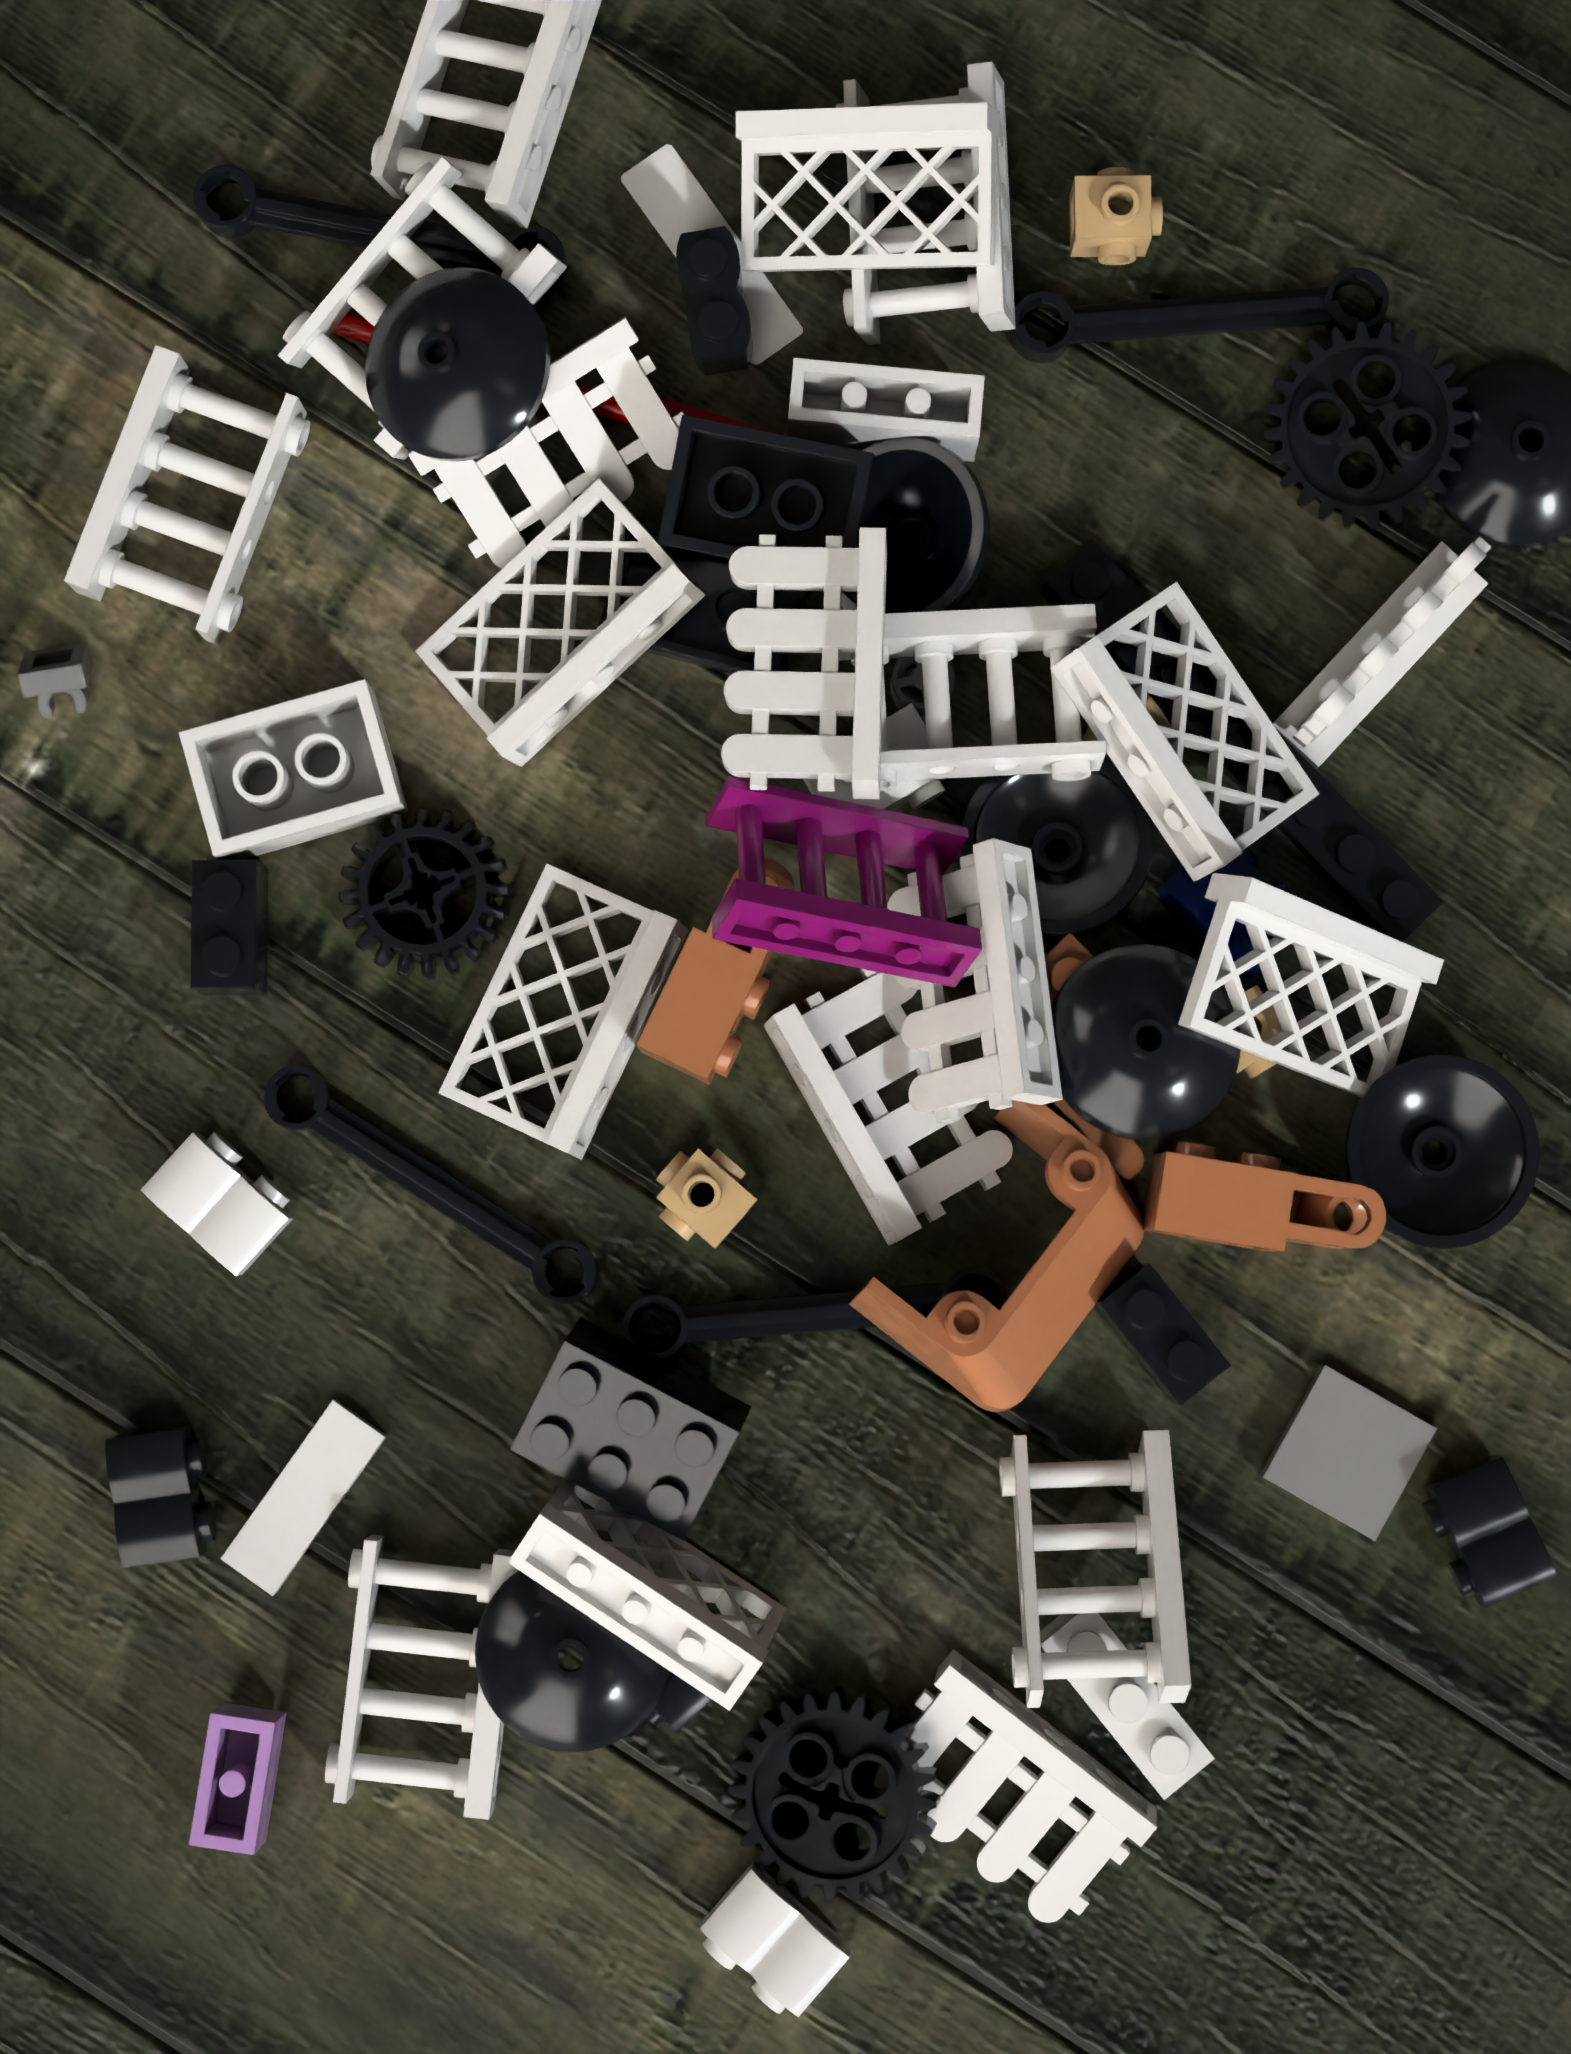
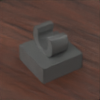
M83 642L24 653L18 672L23 697L38 696V709L45 719L53 718L55 702L52 695L58 692H66L73 697L77 713L86 711L89 700L87 686L93 668L88 643Z

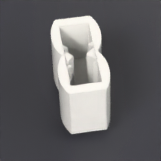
M192 1132L140 1190L235 1276L243 1275L292 1221L293 1217L284 1209L290 1198L264 1175H261L255 1182L250 1179L236 1165L243 1156L218 1133L213 1132L206 1139L200 1133Z
M753 1861L702 1920L700 1930L707 1936L702 1944L707 1952L725 1968L732 1970L738 1964L756 1980L751 1987L753 1992L771 2010L781 2014L787 2008L799 2017L850 1958L851 1948L824 1921L802 1905L783 1885L780 1887L776 1885V1879L765 1869H758L755 1866L756 1862Z

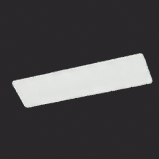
M664 145L621 176L622 183L675 257L681 233L725 226L736 242L741 265V241L672 145ZM741 270L743 283L742 298L749 312L753 341L751 363L758 365L803 333V328L763 272H744Z

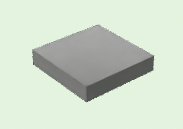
M1321 1364L1259 1476L1376 1541L1437 1428L1332 1368Z

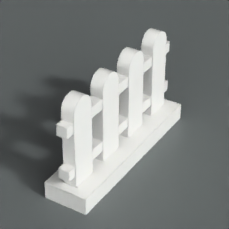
M626 317L618 320L550 363L549 379L541 401L550 416L531 428L527 425L520 434L502 448L484 456L478 461H475V459L458 462L440 461L422 456L412 450L408 453L421 476L435 469L443 483L433 488V491L441 503L452 497L477 536V539L468 544L476 559L487 552L493 563L503 569L527 546L520 531L539 519L546 528L574 502L573 498L583 493L598 478L612 490L621 502L625 501L634 489L633 475L627 465L647 452L658 467L672 470L681 417L684 413L681 411L671 417L646 375L656 370V367L649 355L638 361L634 357L629 347L638 342L639 338ZM596 368L604 382L583 395L575 380ZM612 396H614L639 437L620 450L616 449L592 410ZM558 430L562 433L585 471L565 484L539 444L540 441ZM505 463L531 504L510 517L485 477Z
M860 527L859 548H843L842 536H826V547H776V535H759V546L741 547L731 555L729 560L731 579L735 585L742 589L757 590V607L742 608L732 613L726 624L727 636L730 644L735 649L743 652H755L754 671H738L728 677L724 684V696L728 707L738 714L752 715V734H736L729 737L722 746L721 757L725 769L731 775L750 778V790H767V778L818 779V791L835 792V779L852 780L853 799H880L887 570L886 528ZM774 590L824 591V609H774ZM841 591L857 592V610H841ZM772 652L822 653L821 672L771 671ZM839 654H856L855 673L838 672ZM770 715L820 716L819 735L769 734ZM837 716H854L853 736H836Z
M1479 536L1459 556L1441 541L1273 723L1280 734L1315 769L1331 755L1489 584L1474 571L1477 565L1487 556L1486 553L1491 548L1483 538Z
M994 838L972 845L973 854L960 857L961 870L942 875L947 919L966 913L968 926L980 929L982 951L962 977L974 975L976 994L945 1003L943 985L895 975L897 982L901 986L921 990L923 1010L913 1012L906 1017L902 1025L901 1036L908 1048L928 1052L930 1072L921 1074L912 1081L908 1097L911 1106L916 1111L935 1114L936 1123L948 1124L959 1121L957 1108L988 1100L990 1109L996 1110L1012 1107V1100L1037 1105L1063 1100L1032 852L1030 848ZM916 872L907 874L909 886L895 891L890 897L887 905L889 910L921 916ZM981 1037L983 1057L952 1066L950 1046Z
M860 969L859 972L864 981L827 1002H825L819 991L803 1001L809 1012L801 1015L794 1003L772 1015L763 1026L889 1246L922 1228L916 1217L920 1213L924 1212L929 1223L945 1215L946 1212L940 1202L979 1180L984 1191L999 1184L1001 1180L996 1170L1009 1162L1012 1157L1013 1146L1008 1136L997 1130L987 1131L978 1137L975 1136L964 1115L975 1109L979 1103L957 1108L959 1121L948 1124L936 1123L935 1114L918 1112L911 1106L910 1102L890 1113L887 1111L877 1093L878 1090L916 1070L918 1075L930 1072L928 1052L908 1048L901 1036L902 1025L907 1017L901 1005L910 1000L917 990L901 986L897 982L895 975ZM884 1015L896 1036L857 1058L845 1036ZM828 1045L840 1065V1068L834 1071L821 1049ZM859 1101L872 1121L867 1126H864L853 1107V1104ZM947 1125L959 1147L927 1166L920 1168L909 1146ZM891 1156L904 1177L899 1182L895 1181L884 1161Z
M952 1649L937 1668L934 1686L940 1691L935 1696L925 1688L915 1700V1705L923 1712L914 1722L911 1731L905 1738L909 1746L925 1742L929 1745L928 1750L917 1761L919 1767H932L955 1737L974 1751L947 1786L936 1778L923 1786V1790L941 1795V1801L938 1806L927 1812V1816L937 1822L936 1828L930 1836L940 1842H951L968 1828L984 1841L977 1856V1868L982 1877L991 1882H1003L1010 1878L1016 1869L1019 1868L1035 1881L1029 1891L1028 1907L1033 1917L1041 1922L1051 1923L1059 1920L1069 1908L1080 1916L1089 1905V1898L1082 1893L1109 1858L1121 1865L1130 1854V1848L1123 1841L1129 1837L1142 1847L1157 1829V1807L1033 1710L1027 1708L1024 1703L955 1649ZM972 1716L991 1729L987 1736L968 1722ZM1024 1756L1042 1769L1038 1776L1020 1762ZM882 1764L876 1772L874 1781L876 1788H883L889 1785L888 1772ZM1008 1777L1025 1792L998 1826H996L979 1811ZM1075 1796L1093 1809L1089 1816L1071 1802ZM1059 1817L1076 1832L1050 1865L1047 1866L1033 1855L1031 1851Z

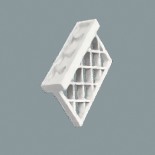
M988 102L736 111V138L742 141V271L780 272L994 266L995 138H1000V111ZM956 149H979L978 175L959 193L937 169ZM923 150H939L930 161L919 152ZM893 151H907L923 168L897 195L874 171ZM862 152H876L867 163H865L857 154ZM831 153H845L860 168V171L834 196L813 175V172ZM814 154L805 165L795 156ZM783 155L798 171L774 198L759 184V156ZM932 176L950 194L954 201L928 227L905 203ZM869 178L891 202L865 228L843 205ZM807 180L829 204L804 230L782 206ZM977 191L978 211L968 202ZM759 197L767 204L760 214ZM961 208L978 223V252H952L937 237V234ZM900 210L923 234L905 253L890 254L874 236ZM838 212L860 236L842 255H828L812 238ZM777 214L798 237L780 257H759V231ZM931 241L941 253L920 252ZM867 244L878 253L857 255ZM807 245L817 256L796 255Z
M598 478L415 652L487 734L488 737L486 739L505 759L522 767L706 594L658 544L612 490ZM603 501L614 513L613 541H582L583 518ZM626 528L638 541H625ZM570 531V539L561 540ZM548 551H569L566 585L536 584L537 562ZM581 551L612 552L609 585H578ZM624 552L649 553L662 567L642 586H621ZM524 575L523 584H514ZM522 594L520 628L490 627L491 606L501 595ZM535 595H565L563 629L532 628ZM578 596H608L607 619L596 630L575 629ZM621 596L630 597L620 606ZM478 618L477 627H469ZM457 637L476 638L474 671H451L438 655ZM489 638L519 639L517 672H487ZM532 639H562L560 663L550 673H529ZM574 640H584L574 649ZM461 681L473 682L472 694ZM486 682L516 683L514 706L495 722L484 709ZM528 683H538L528 692Z
M1177 581L1050 667L1098 741H1106L1107 754L1193 882L1226 866L1241 855L1245 848L1319 795V792ZM1164 605L1168 606L1181 626L1180 643L1154 636L1156 611ZM1140 622L1139 632L1130 630V628ZM1113 640L1137 646L1135 674L1121 671L1104 646ZM1152 651L1178 658L1175 686L1149 679ZM1192 662L1208 666L1217 679L1215 697L1190 690ZM1147 693L1174 700L1171 728L1157 725L1146 709ZM1188 704L1214 711L1211 739L1185 732ZM1228 715L1243 719L1252 731L1251 750L1226 744ZM1184 747L1209 753L1207 782L1193 779L1182 763ZM1224 758L1249 764L1247 793L1221 786ZM1264 769L1279 772L1294 795L1284 803L1262 797ZM1220 800L1245 807L1243 833L1235 839L1219 818ZM1260 811L1269 813L1261 820H1259Z
M546 863L439 1090V1094L582 1160L689 930L675 918L657 910L652 911ZM557 883L577 892L585 915L552 928L545 907ZM589 898L607 907L593 912ZM620 913L640 920L641 924L631 945L608 953L597 922ZM538 921H540L543 932L532 935ZM589 926L599 957L566 969L556 938ZM547 942L558 973L525 985L518 965L524 951ZM624 959L616 975L612 963ZM603 967L610 990L603 1003L581 1011L570 979ZM513 978L516 989L505 993ZM561 983L572 1015L540 1027L529 995ZM520 999L530 1031L498 1043L491 1022L497 1008ZM596 1017L589 1032L585 1021ZM576 1025L583 1044L581 1052L576 1061L554 1069L544 1036ZM484 1036H486L489 1047L478 1050ZM534 1041L545 1072L513 1084L502 1053ZM493 1057L503 1089L479 1098L461 1090L460 1087L470 1066ZM570 1074L562 1090L558 1078ZM549 1082L556 1105L545 1128H542L525 1120L516 1094ZM507 1098L512 1113L493 1105V1103Z
M1212 873L1205 898L1216 902L1217 905L1178 1025L1362 1097L1376 1079L1395 1067L1421 983L1437 984L1444 960L1253 877ZM1237 921L1246 926L1254 950L1233 961L1228 941L1234 923ZM1266 934L1273 936L1274 938L1268 941ZM1292 944L1294 945L1302 970L1282 981L1273 954ZM1315 955H1318V956H1320V957H1322V958L1319 959V960H1316ZM1259 963L1268 991L1248 1003L1239 975ZM1339 964L1342 966L1350 990L1331 1001L1322 974ZM1363 975L1368 976L1369 978L1364 980ZM1307 984L1316 1011L1297 1022L1288 995ZM1387 984L1396 988L1388 1015L1378 1020L1369 994ZM1225 985L1234 1012L1216 1023L1205 1019L1204 1016L1212 991ZM1355 1004L1363 1030L1344 1041L1336 1015ZM1273 1005L1282 1032L1268 1041L1262 1042L1253 1017ZM1322 1025L1330 1051L1316 1060L1310 1061L1302 1036ZM1239 1026L1241 1033L1232 1029ZM1368 1044L1374 1060L1365 1083L1357 1079L1350 1055ZM1288 1046L1290 1052L1282 1050V1048ZM1335 1065L1337 1071L1330 1068Z
M564 1479L550 1501L542 1509L508 1561L510 1565L729 1711L763 1664L769 1652L767 1648L787 1608L685 1540L667 1533ZM578 1498L592 1506L595 1510L584 1509ZM596 1530L608 1531L613 1542L602 1540ZM633 1535L646 1542L649 1546L638 1545ZM650 1566L661 1567L667 1578L656 1576ZM686 1570L700 1578L702 1582L692 1581ZM705 1602L715 1603L722 1615L710 1612ZM740 1606L758 1618L746 1617Z

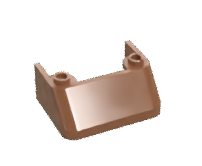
M1012 1100V1107L999 1110L993 1119L1047 1161L1045 1178L1050 1191L1074 1213L1001 1309H997L979 1294L963 1290L944 1296L925 1318L875 1277L849 1303V1305L978 1407L991 1412L1006 1411L1020 1403L1027 1396L1138 1248L1144 1235L1142 1215L1104 1151L1045 1104L1037 1105Z

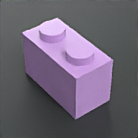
M223 1702L210 1713L189 1845L255 1855L266 1842L287 1712Z

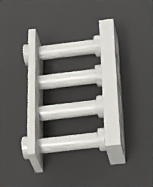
M427 0L384 134L378 137L373 146L371 155L372 170L370 174L392 198L404 200L406 195L405 188L412 175L424 164L430 162L434 166L443 157L463 173L455 185L485 191V202L505 224L528 229L602 0H477L543 14V21L536 42L531 43L529 47L459 33L469 0ZM450 58L523 73L524 79L517 101L512 102L509 106L440 92ZM431 116L504 132L505 137L497 161H493L489 166L422 151L421 147Z
M992 61L967 65L968 87L960 88L959 95L875 105L898 106L988 102L1000 111V138H995L994 266L977 267V274H969L967 281L884 291H878L877 269L851 270L852 288H845L843 293L844 315L847 325L849 327L854 326V330L868 345L880 344L879 317L970 307L972 313L979 312L980 318L991 332L1016 329L1004 81ZM856 79L843 81L844 103L836 104L835 108L871 107L870 99ZM979 149L963 150L961 157L946 159L937 171L950 184L964 183L965 187H967L978 175ZM872 152L857 153L865 163L872 158ZM846 155L847 181L849 182L860 171V168ZM918 162L878 167L874 172L893 191H900L905 188L923 167ZM930 176L920 188L941 185ZM869 178L848 199L849 212L865 228L875 220L874 194L883 193ZM977 191L976 194L973 196L974 208H975L977 211H978V191ZM967 212L964 219L949 221L937 234V237L947 247L967 245L969 251L976 250L978 252V223ZM849 224L851 245L860 234ZM915 225L883 228L874 237L891 254L906 252L923 233ZM930 241L923 250L935 249L937 247ZM867 244L857 255L878 253Z
M441 157L434 166L428 162L412 176L405 188V192L409 197L312 314L308 310L302 312L290 324L283 335V340L287 342V345L278 356L287 364L302 368L313 357L374 411L367 392L365 369L328 336L351 308L355 309L375 327L387 304L369 287L392 259L398 262L416 279L435 271L443 270L441 266L409 239L433 209L503 270L501 277L517 287L534 306L564 272L567 266L539 243L531 252L527 248L519 251L451 190L463 173ZM442 346L435 350L433 355L435 364L442 362L446 358L448 349ZM378 421L383 430L374 441L393 458L406 460L411 449L398 442Z
M155 345L64 581L76 593L101 602L106 587L112 589L118 584L200 614L195 628L196 631L206 641L218 645L223 630L231 632L238 621L243 605V597L237 595L290 456L298 457L305 447L310 431V421L305 419L307 412L300 399L289 393H286L278 415H274L193 385L192 377L188 376L190 369L181 355ZM184 409L268 439L256 473L245 471L170 443V436L166 435L174 412L182 413ZM164 467L245 497L233 532L148 502V496L143 491L151 470L158 472ZM140 525L223 556L210 591L126 561L125 554L120 552L128 530H136Z
M1095 604L885 614L884 665L889 662V658L915 656L916 662L922 664L927 749L889 751L883 669L880 790L894 788L897 786V781L1048 773H1052V778L1057 781H1078L1090 777L1091 771H1100L1106 755V741H1082L1080 712L1052 671L1056 743L1018 744L1012 658L1016 657L1018 652L1043 651V655L1050 658V666H1053L1094 638L1097 629ZM839 654V661L851 660V664L855 666L856 654ZM979 654V658L986 661L992 746L953 748L947 662L954 658L953 655ZM844 779V783H852V780Z
M1169 1430L1143 1431L1138 1453H1129L1128 1460L1028 1463L1027 1436L1013 1435L1010 1457L1000 1458L999 1467L1001 1496H1013L1023 1643V1647H1012L1014 1688H1026L1027 1708H1040L1044 1692L1043 1680L1145 1676L1146 1683H1157L1159 1703H1185L1191 1688V1675ZM1129 1486L1131 1492H1141L1143 1515H1134L1133 1522L1032 1524L1030 1489ZM1134 1548L1136 1555L1146 1554L1148 1578H1139L1138 1585L1037 1589L1034 1553L1036 1551ZM1140 1612L1141 1618H1152L1153 1642H1145L1143 1649L1041 1653L1039 1615Z
M372 1534L364 1540L363 1549H353L350 1560L348 1587L358 1588L341 1739L340 1744L330 1743L326 1759L325 1783L335 1784L333 1802L346 1804L354 1794L356 1779L454 1790V1797L465 1798L463 1817L489 1820L495 1809L504 1723L489 1706L480 1683L478 1684L477 1694L466 1693L465 1699L372 1689L367 1688L371 1649L469 1660V1667H476L475 1642L478 1628H474L473 1634L374 1623L379 1584L477 1595V1602L489 1603L500 1586L518 1571V1569L508 1563L516 1550L498 1549L493 1555L492 1564L482 1563L480 1569L384 1559L382 1554L385 1536ZM363 1715L462 1725V1732L473 1733L470 1759L459 1758L458 1764L359 1753Z

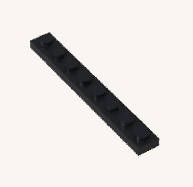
M1091 538L1050 576L1043 586L1061 605L1095 604L1097 629L1094 637L1150 600ZM1158 609L1155 617L1154 636L1180 643L1181 631ZM1140 622L1130 628V630L1139 632ZM1115 640L1104 646L1110 656L1126 672L1135 674L1137 646ZM1152 651L1149 679L1175 686L1178 658ZM1192 662L1190 690L1215 697L1217 679L1208 666ZM1150 694L1172 719L1174 700ZM1188 704L1185 732L1211 739L1214 711ZM1228 715L1226 744L1251 750L1252 731L1243 719ZM1280 734L1319 792V795L1276 827L1378 932L1403 942L1444 901ZM1224 758L1223 772L1242 792L1247 793L1249 764ZM1264 769L1262 797L1284 803L1294 795L1279 772Z

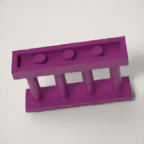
M728 776L707 812L705 820L708 827L736 832L739 879L735 878L711 918L713 939L951 987L957 986L982 951L980 929L950 923L947 921L942 875L945 874L960 852L961 847L968 840L967 827L767 784V790H750V780ZM763 838L797 845L800 891L766 884ZM824 851L857 858L861 904L827 896ZM883 864L916 870L921 916L888 909Z

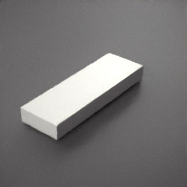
M332 1400L220 1559L271 1596H274L384 1442L387 1435L338 1400Z

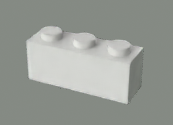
M793 358L787 436L857 450H863L887 439L914 437L944 446L958 455L963 461L974 462L980 438L985 376Z
M1098 1613L1061 1614L1040 1631L1041 1647L1046 1653L1127 1650ZM1145 1676L1067 1679L1164 1800L1215 1759L1172 1704L1158 1702L1157 1686L1155 1683H1146Z

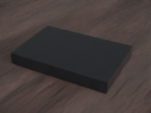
M635 516L658 542L661 522ZM626 528L625 541H638ZM661 545L706 595L645 652L730 675L738 671H754L755 652H743L735 649L728 640L726 624L730 615L742 608L757 607V590H745L734 584L729 571L730 558ZM624 552L621 586H642L662 567L649 553ZM774 590V609H801L806 591ZM608 596L599 626L607 619ZM621 596L620 606L630 597ZM772 652L771 671H784L789 653Z

